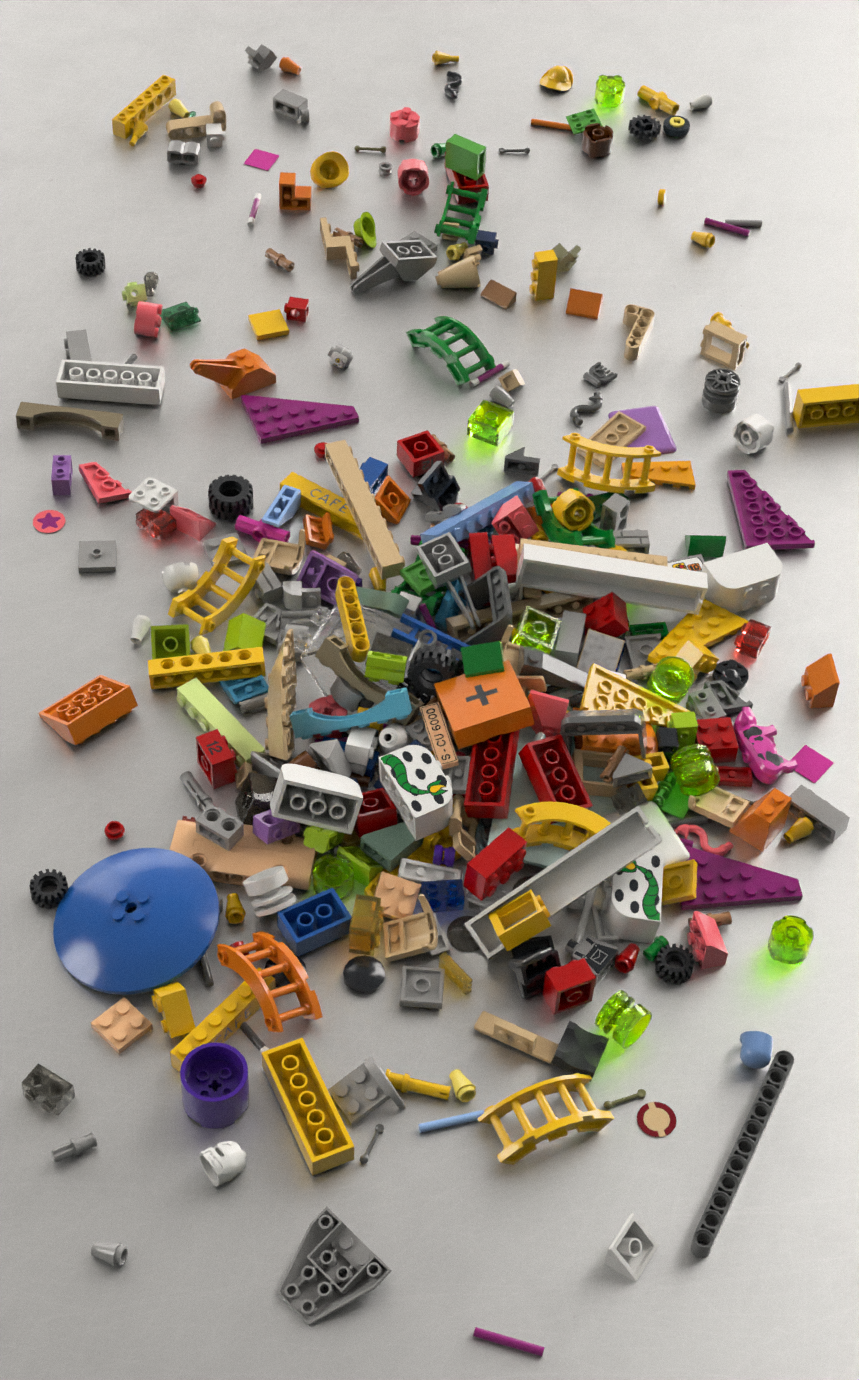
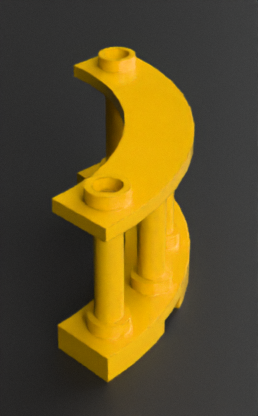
M571 433L562 437V440L570 443L568 464L565 467L558 468L557 475L573 483L576 480L584 483V487L606 492L625 493V490H634V493H648L655 491L656 485L648 479L651 457L661 456V452L656 450L655 447L650 445L644 447L611 446L586 439L578 433ZM577 447L587 450L584 471L574 466ZM593 452L606 455L602 477L590 473ZM613 456L626 458L623 479L610 478ZM633 458H644L641 478L630 480Z
M233 536L222 539L217 553L212 560L214 565L211 570L204 572L196 582L197 586L192 591L188 589L183 594L172 598L168 615L175 618L184 614L201 625L199 635L213 632L214 629L225 622L247 597L259 574L265 568L266 556L262 555L252 559L237 549L238 539ZM232 556L250 565L245 578L228 568L227 565ZM225 574L240 584L233 595L215 585L221 575ZM213 591L226 599L227 602L220 609H217L202 598L208 592ZM193 606H200L211 613V615L203 618L192 611L191 608Z
M537 802L515 809L522 822L520 827L512 830L527 841L526 847L541 846L542 843H548L570 851L611 823L600 815L577 805L562 802ZM551 821L565 822L566 824L563 827L551 825L550 823ZM576 825L588 831L587 835L573 830V826Z
M575 1073L573 1075L548 1079L526 1087L503 1099L496 1105L487 1107L484 1113L477 1119L482 1123L493 1124L504 1145L503 1151L496 1155L500 1163L514 1165L523 1157L536 1150V1144L546 1139L551 1142L567 1136V1131L576 1129L578 1133L587 1131L599 1132L614 1119L611 1112L597 1109L584 1087L592 1079L591 1076ZM559 1092L571 1115L560 1119L556 1118L545 1095ZM569 1092H578L588 1110L587 1112L577 1109ZM534 1099L537 1100L548 1121L547 1124L537 1129L532 1127L521 1105ZM512 1110L525 1131L524 1136L515 1142L511 1141L500 1120L501 1117Z

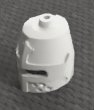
M233 1141L218 1143L214 1148L210 1147L199 1154V1159L205 1173L216 1187L231 1180L246 1167V1152L244 1149L241 1150L240 1146Z

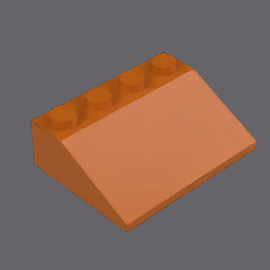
M99 675L38 714L65 741L78 745L83 743L89 736L99 733L105 726L115 723L119 717L132 712V709L137 707L138 704L129 685Z
M573 707L572 711H579L580 708ZM645 723L647 731L646 754L659 752L657 737L651 723ZM638 734L574 736L575 749L615 753L618 746L626 747L625 751L629 750V755H641Z

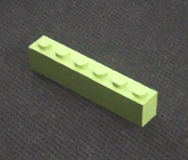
M197 678L177 688L178 697L176 699L178 704L188 711L192 719H196L199 722L200 727L204 731L210 732L218 729L221 736L224 735L226 737L229 749H233L235 752L236 760L234 762L238 767H241L244 762L252 764L250 755L252 751L265 753V748Z

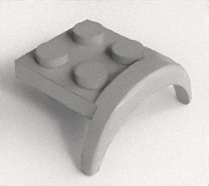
M372 1057L365 1059L363 1064L328 1089L353 1126L390 1098L400 1110L405 1109V1104L398 1092Z

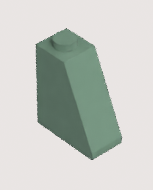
M405 822L363 835L360 841V850L387 871L392 872L400 865L401 858H408L423 844L424 838L415 841Z

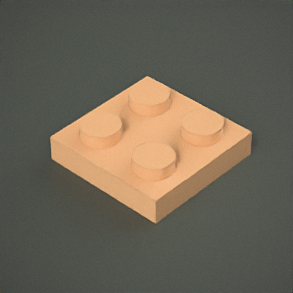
M381 872L370 912L393 920L413 915L421 884Z
M125 997L91 1022V1027L118 1054L122 1053L153 1029L152 1023Z

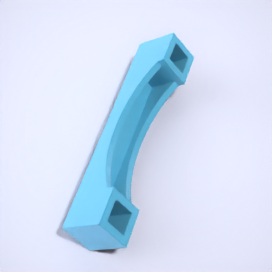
M406 687L387 691L382 702L361 713L331 716L314 712L311 707L293 711L290 715V720L295 738L301 737L302 740L312 738L314 734L320 733L321 736H325L338 729L340 732H344L357 725L358 728L369 726L372 722L382 724L388 722L391 718H396L397 720L405 719L410 715L412 707Z

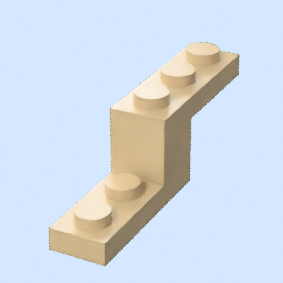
M326 217L320 218V233L326 260L346 259L350 279H357L359 262H357V253L354 252V242H351L350 236L333 237L331 225L327 223Z

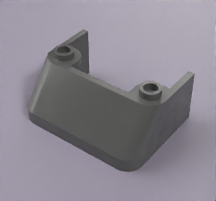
M496 566L467 585L474 608L477 610L489 602L493 616L491 624L464 641V643L470 646L496 641L501 642L507 626L512 625V606L507 573L500 566ZM461 589L460 591H458V595L466 601L464 593Z
M636 708L573 710L566 713L561 721L562 738L570 756L572 736L638 734L642 759H646L647 731L644 713Z

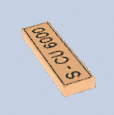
M439 702L419 707L436 761L439 760L443 769L458 766V759Z

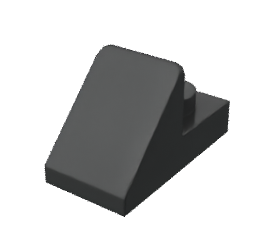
M525 447L505 456L504 471L538 476L540 458L524 456Z

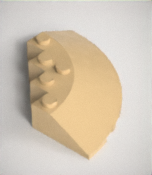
M293 629L287 631L272 671L268 673V695L264 698L265 709H268V716H266L268 738H265V749L269 750L270 756L282 760H288L295 752L294 731L290 720L291 713L297 707L295 693L297 674Z

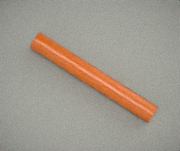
M531 119V125L572 131L569 124Z

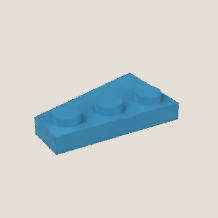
M455 580L451 584L458 594V591L462 588L459 581ZM448 589L434 621L443 632H447L446 618L457 616L461 610ZM459 596L462 603L466 607V601L461 596Z

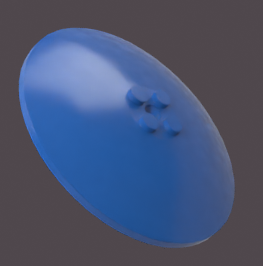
M139 848L123 851L91 866L68 888L67 893L58 906L54 919L53 938L56 952L66 970L76 980L89 988L118 995L152 991L184 975L206 953L218 927L220 916L219 899L209 875L189 857L161 848ZM137 907L134 912L127 913L129 908Z

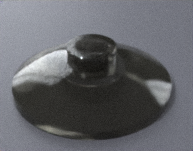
M472 916L458 917L448 926V941L457 950L474 952L480 949L470 933L466 931L464 925L473 918Z

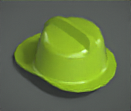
M363 212L361 217L354 222V233L356 236L363 238L369 247L374 248L377 244L375 222L369 212Z

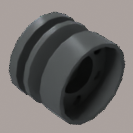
M722 368L713 369L708 372L705 377L702 394L703 406L707 410L719 414L729 413L734 410L737 405L741 380L739 376L731 370Z

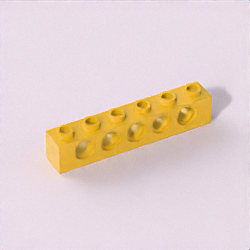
M162 75L112 119L113 135L127 139L133 133L136 121L145 123L176 95V80Z
M262 647L148 660L151 689L182 686L194 678H197L201 683L252 678L260 675L266 676Z

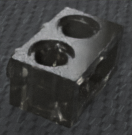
M39 1063L21 1082L23 1095L27 1100L37 1102L46 1112H53L58 1116L75 1097L74 1086Z

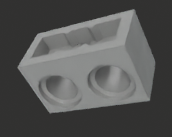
M617 493L612 495L602 505L599 528L602 530L613 529V531L623 530L627 524L630 501Z
M211 804L195 820L196 832L228 851L244 835L243 822L239 818L232 817L225 813L223 809Z

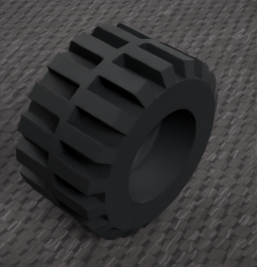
M234 474L214 479L208 489L211 513L224 521L237 520L239 515L247 517V514H250L253 509V488L249 480Z
M432 644L429 647L424 645L423 649L421 647L418 648L417 652H414L407 674L409 683L414 685L413 689L415 691H420L419 694H426L427 697L435 696L436 698L437 693L434 684L457 677L459 661L456 660V655L451 654L450 649H444V646L440 645V647H437L436 644ZM427 669H435L440 673H432Z

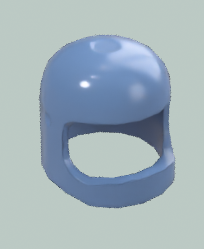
M746 1031L740 1035V1042L742 1043L740 1058L742 1063L753 1069H761L769 1065L773 1048L772 1036L761 1031Z

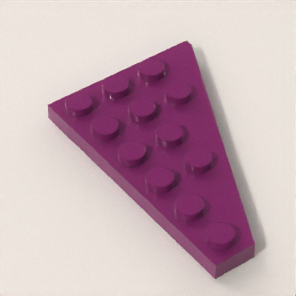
M241 395V402L261 444L359 422V416L354 406Z
M728 470V483L745 550L768 543L772 550L814 548L815 541L810 540L805 535L806 531L799 527L798 523L790 515H786L781 510V506L765 490L762 491L757 486V482L750 477L746 470Z
M684 845L690 854L689 860L694 859L697 862L696 899L679 902L681 911L802 900L803 894L797 878Z

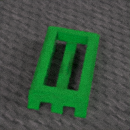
M666 622L629 625L630 636L661 633L660 640H663L669 634Z

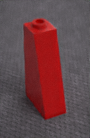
M487 532L469 533L467 559L472 569L470 573L471 583L492 569ZM488 602L483 606H490V603Z

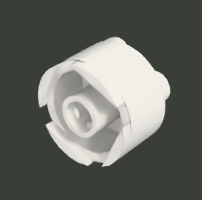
M754 414L734 426L733 438L736 437V445L742 452L746 454L756 453L772 442L774 426L764 417Z

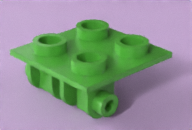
M594 108L566 116L574 135L583 133L585 127L589 124H601Z
M670 772L666 774L663 781L659 782L653 800L650 801L655 802L661 811L683 819L689 810V796L696 797L699 791L676 782L677 775Z

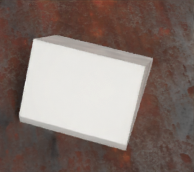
M631 1213L610 1245L605 1265L632 1281L638 1280L659 1246L635 1214Z

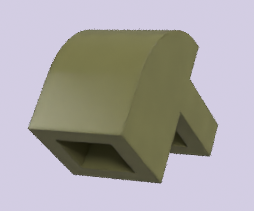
M560 243L551 249L554 250L558 259L557 270L566 272L577 262L576 259L579 257L578 253L581 250L578 245L569 252Z

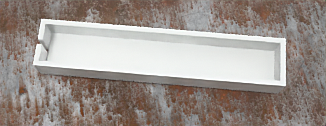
M525 543L516 572V586L600 599L613 591L628 604L696 615L699 614L702 600H704L708 589L707 573Z
M639 806L630 810L464 924L488 961L505 950L488 914L532 889L535 896L540 895L551 915L548 918L549 920L661 843L662 838L652 824L647 829L645 828L649 820ZM537 910L534 911V912H532L531 914L525 916L524 918L518 920L517 922L513 923L512 925L506 927V929L510 928L511 926L517 924L518 922L522 921L523 919H525V918L529 917L530 915L534 914L535 912H537Z

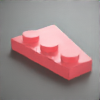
M97 462L79 465V472L98 504L127 499L132 493L129 489H124L121 486V482L112 479L109 476L110 473Z

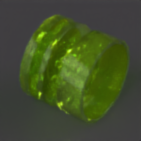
M676 656L665 657L658 662L649 677L647 690L678 705L693 684L694 671L690 664L682 658Z
M692 744L678 750L670 760V765L677 779L680 791L686 796L704 795L712 791L720 781V775L716 765L713 763L710 751L704 745Z
M619 990L603 1005L595 1019V1025L599 1029H603L606 1035L613 1033L612 1039L625 1049L633 1045L644 1033L652 1019V1013L642 1004L634 1006V998L628 997L629 995L624 990Z

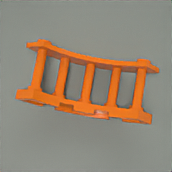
M258 931L252 933L253 942L235 948L225 944L217 945V957L221 966L231 968L238 973L256 996L264 1014L268 1031L283 1032L282 1022L302 1015L304 1019L313 1020L323 1017L315 990L311 991L306 981L309 977L294 953L283 942L278 943L274 940L275 936ZM256 950L255 953L246 956L243 955L244 953ZM269 958L276 964L275 966L258 971L252 962ZM283 972L291 984L269 991L263 979ZM295 992L300 1007L279 1014L274 999Z

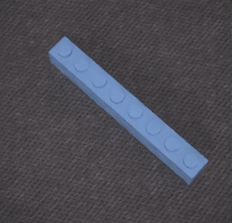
M516 481L420 534L422 544L448 532L451 533L456 542H459L468 537L469 533H475L490 525L500 507L513 497L518 496L523 505L533 501L532 494L534 493L532 482Z

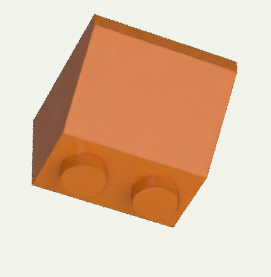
M827 654L807 666L804 675L801 676L802 686H805L806 689L805 698L806 701H809L811 708L834 706L840 681L832 654Z

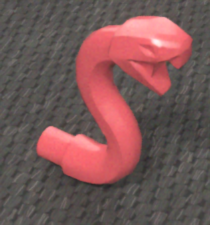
M683 824L674 830L677 835L681 834L685 839H687L689 833H696L700 837L702 850L724 856L733 848V844L730 841L717 848L710 847L706 831L697 825Z

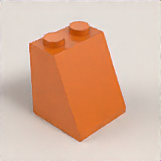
M774 788L754 802L734 827L730 828L729 832L763 852L785 827L792 798Z

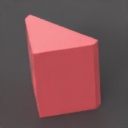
M170 506L171 527L198 541H201L216 526L215 522L188 508Z

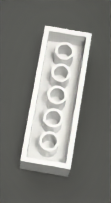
M62 359L56 380L58 398L160 405L165 375L164 367Z

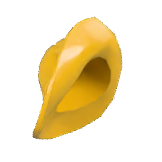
M557 65L550 68L541 77L539 83L550 89L567 91L572 87L573 73L568 67Z
M335 151L326 152L313 162L310 170L311 180L322 188L339 186L349 176V165L340 153Z

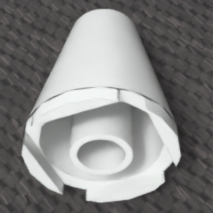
M393 723L381 731L378 745L382 755L408 746L414 741L405 730L406 726Z

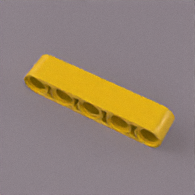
M343 576L338 580L335 597L346 643L349 646V655L354 662L361 663L367 658L370 643L355 582L352 578Z

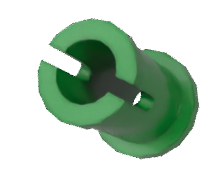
M664 936L655 937L654 942L643 951L644 957L649 961H653L657 957L658 952H660V949L662 947L665 949V946L669 944L668 940Z

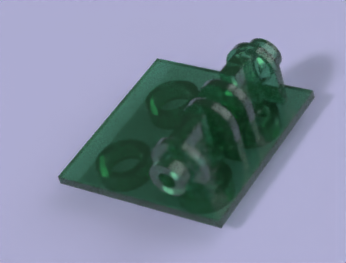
M187 302L165 308L160 315L172 332L201 322L197 315L199 313L198 308L190 307Z

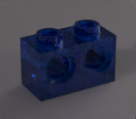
M462 879L421 882L420 894L426 897L433 912L459 911L464 909L465 895Z

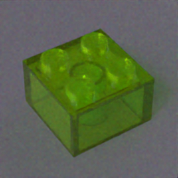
M483 400L468 419L467 435L498 447L513 427L514 411Z
M527 605L519 618L511 643L540 649L549 654L553 648L561 620Z

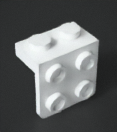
M151 477L143 481L129 495L131 502L153 513H158L165 505L168 507L171 505L179 506L178 490Z

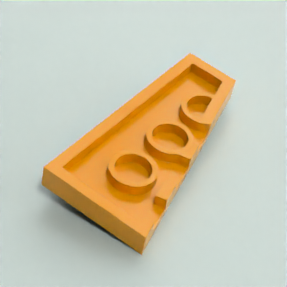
M691 461L650 463L649 481L654 482L656 485L667 483L673 484V487L680 488L681 485L695 490L696 484ZM632 462L630 480L641 478L643 462ZM625 463L621 464L622 475L624 473Z

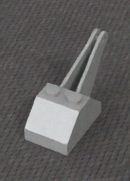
M422 240L382 242L379 250L383 256L350 284V289L355 294H360L398 276L404 281L418 280L435 266L438 257Z
M448 532L417 546L418 555L435 589L446 585L466 617L471 629L474 630L475 625L471 616L451 582L458 580L477 626L481 627L463 578L469 575L472 569L468 559L451 533Z

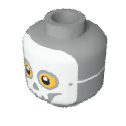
M341 344L336 345L335 348L331 347L328 353L330 364L340 369L348 368L354 357L351 349Z

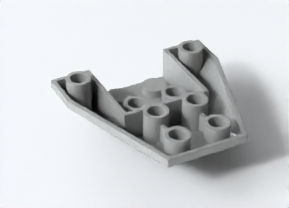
M326 1207L310 1223L277 1293L310 1326L374 1290L392 1270Z

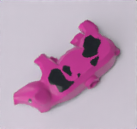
M743 707L733 726L737 743L742 753V759L744 763H748L759 781L765 784H773L780 775L792 773L796 770L798 764L794 759L788 761L777 754L773 737L777 735V730L774 725L758 726L751 708Z

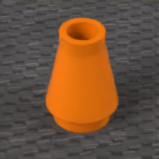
M283 57L279 63V68L282 71L299 75L302 67L298 66L289 57Z

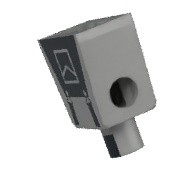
M587 936L581 944L570 939L565 947V950L572 954L571 961L585 958L596 977L595 987L614 965L615 958L619 952L617 947L591 936Z

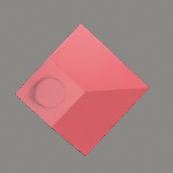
M531 690L528 702L535 725L530 727L536 734L539 732L544 733L546 738L559 735L561 732V721L566 714L569 700Z

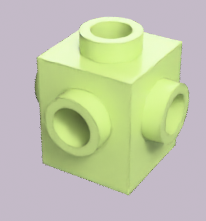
M137 282L127 283L124 291H122L123 301H126V304H131V307L137 306L139 301L146 302L145 284L137 285Z

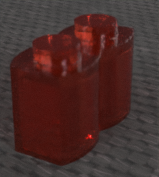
M143 508L135 514L137 526L148 531L151 537L162 540L177 529L176 519L162 509L158 513H153Z
M750 619L748 623H744L741 629L742 634L737 635L734 645H736L735 652L757 659L770 636L772 626Z

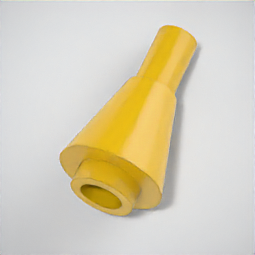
M436 50L432 54V62L435 65L459 62V56H450Z
M136 121L134 123L132 139L129 142L131 146H135L136 142L148 131V126L144 122Z

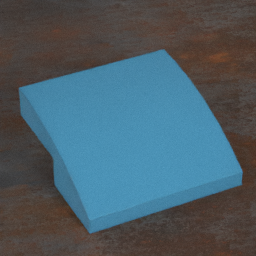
M262 675L252 678L219 681L222 689L235 705L265 694L269 688Z

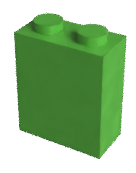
M454 134L446 141L445 167L477 181L485 173L487 147L457 134Z

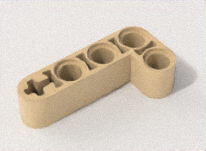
M219 101L211 103L209 107L210 115L168 121L166 123V130L171 140H181L206 136V124L221 123L222 131H226V113L222 103Z
M633 304L625 306L623 323L626 326L633 327L625 344L624 357L627 360L634 361L638 359L653 328L655 313L649 308Z

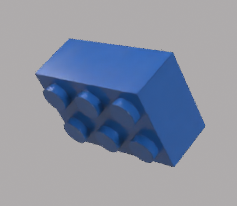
M332 887L278 911L277 927L294 954L301 956L352 933L353 918Z

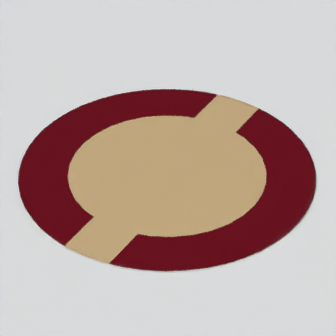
M649 1102L643 1105L637 1113V1123L640 1129L647 1135L664 1137L669 1135L676 1127V1115L664 1103Z

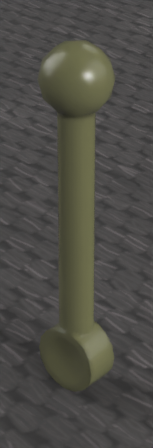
M357 145L354 148L357 152L360 150L386 152L385 146L371 148Z
M639 1089L636 1094L612 1102L605 1101L603 1104L604 1108L608 1110L614 1105L635 1098L644 1099L646 1091Z

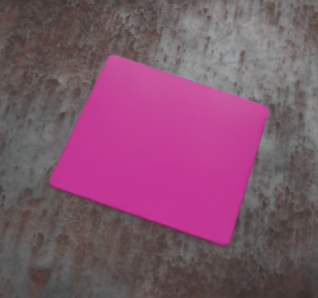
M254 149L244 164L268 171L279 155Z
M804 745L791 759H794L798 764L794 771L813 783H816L834 764V762L807 745Z

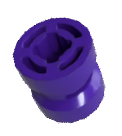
M435 845L433 864H444L447 867L453 868L456 853L454 847L443 848L442 845Z

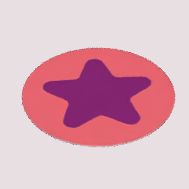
M56 510L42 511L33 519L35 529L43 533L56 532L65 525L64 515Z

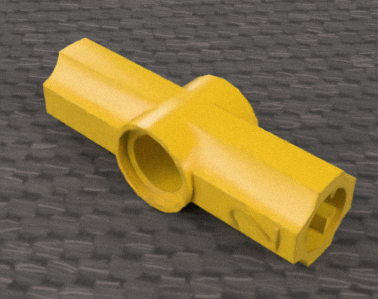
M642 85L637 93V96L648 102L654 110L659 108L672 116L676 115L680 105L670 100L663 91L656 92Z

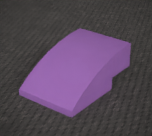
M312 550L296 581H302V588H320L321 599L338 607L335 591L339 578L348 576L356 583L359 576L332 559Z

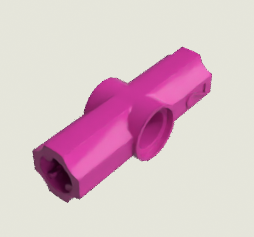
M239 515L236 520L235 530L252 535L253 539L257 542H260L262 538L289 542V531L264 523L262 519L257 521Z

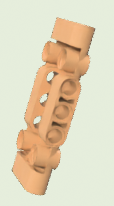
M177 821L170 850L183 854L195 861L206 871L212 881L244 886V880L250 876L272 867L283 866L288 876V881L282 886H291L292 888L302 890L310 889L318 852L314 848L311 849L304 845L305 837H298L293 834L266 844L253 834L252 825L243 824V837L228 851L196 832V822Z

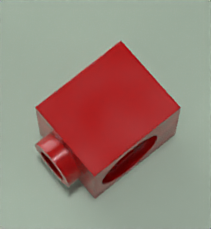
M289 297L288 303L284 305L286 320L306 322L309 314V299Z

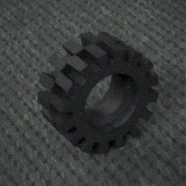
M88 248V250L83 249V252L79 251L76 254L75 260L78 273H82L83 276L87 274L90 277L92 274L96 276V273L100 275L101 272H104L106 268L105 255L103 252L101 253V250L97 251L96 248L93 250Z
M45 869L46 873H43L41 870L39 871V876L35 874L33 879L30 880L31 898L40 908L44 905L46 909H49L51 905L53 908H57L56 904H60L68 890L66 877L60 871L57 873L55 869L52 872H49V869ZM48 885L57 887L53 892L46 893L41 891L43 887Z
M668 944L665 946V949L662 947L657 954L655 971L658 973L659 978L663 977L664 982L670 980V984L673 985L674 981H676L677 985H679L681 980L685 983L687 978L690 979L695 959L692 952L689 953L688 948L683 950V945H680L678 948L676 944H672L670 948ZM676 960L683 966L681 968H672L667 964V961Z

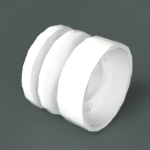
M283 866L263 870L244 880L243 885L249 897L258 896L251 902V905L256 907L254 912L257 917L277 913L297 900L295 894L291 893L293 890L291 886H282L288 881V876Z

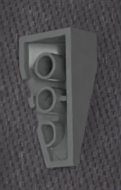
M522 645L519 647V676H543L548 685L584 692L588 673L540 649Z

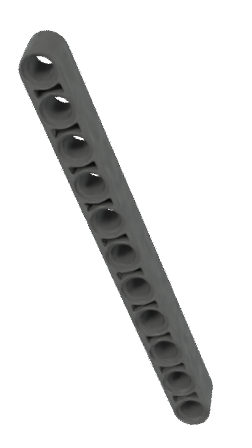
M779 1051L774 1056L696 1228L690 1248L693 1255L698 1258H706L711 1253L790 1076L794 1057L788 1051ZM715 1204H720L723 1208H719ZM707 1223H713L715 1226H709ZM699 1241H702V1242L706 1243L707 1245L703 1246V1245H700L698 1242H699Z

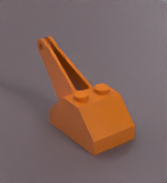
M245 348L230 353L226 359H194L190 363V368L195 374L217 382L232 400L276 383V374L259 355Z

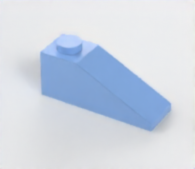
M284 485L263 516L262 522L279 527L291 519L301 505V490Z

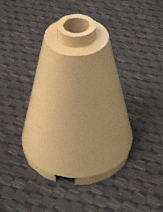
M474 255L439 271L438 276H435L437 286L441 285V288L481 287Z

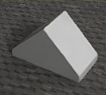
M625 753L612 775L613 787L616 788L652 778V766Z

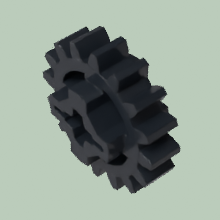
M637 115V118L633 117L629 121L628 130H630V134H633V137L638 136V139L646 140V138H649L651 140L652 137L656 138L660 134L661 124L660 121H656V118L652 119L651 116L643 115L641 117Z

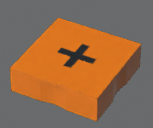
M509 660L504 661L503 672L468 678L463 674L434 684L439 704L445 718L449 722L451 733L458 749L486 741L500 734L510 733L535 725L530 704Z

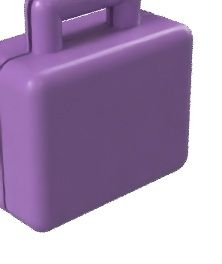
M657 406L619 410L646 426V431L628 447L650 445L655 447L661 454L676 452L677 447ZM618 411L610 412L608 415L609 419L612 418Z

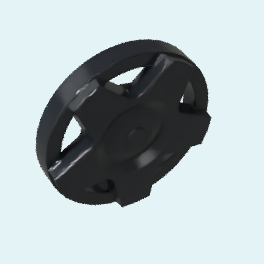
M736 660L722 661L716 665L713 671L714 681L722 680L726 684L731 683L733 686L729 685V687L735 690L742 689L747 684L749 677L748 670L742 664L736 662Z

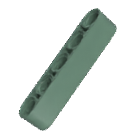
M356 586L363 612L401 618L409 603L407 598L397 593Z

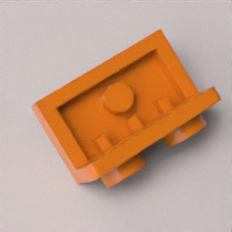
M326 512L322 518L305 514L303 526L306 545L326 550L334 540L330 513Z

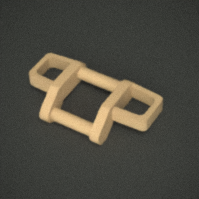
M456 794L453 797V813L449 819V833L453 838L454 849L467 861H470L475 857V835L479 827L480 818H468L464 807L465 798L461 794ZM462 823L468 828V833L462 828Z

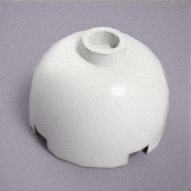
M184 562L174 563L166 566L165 572H161L166 588L178 595L183 594L188 589L192 591L197 586L196 582L199 580L198 566L191 562L190 566L184 565Z

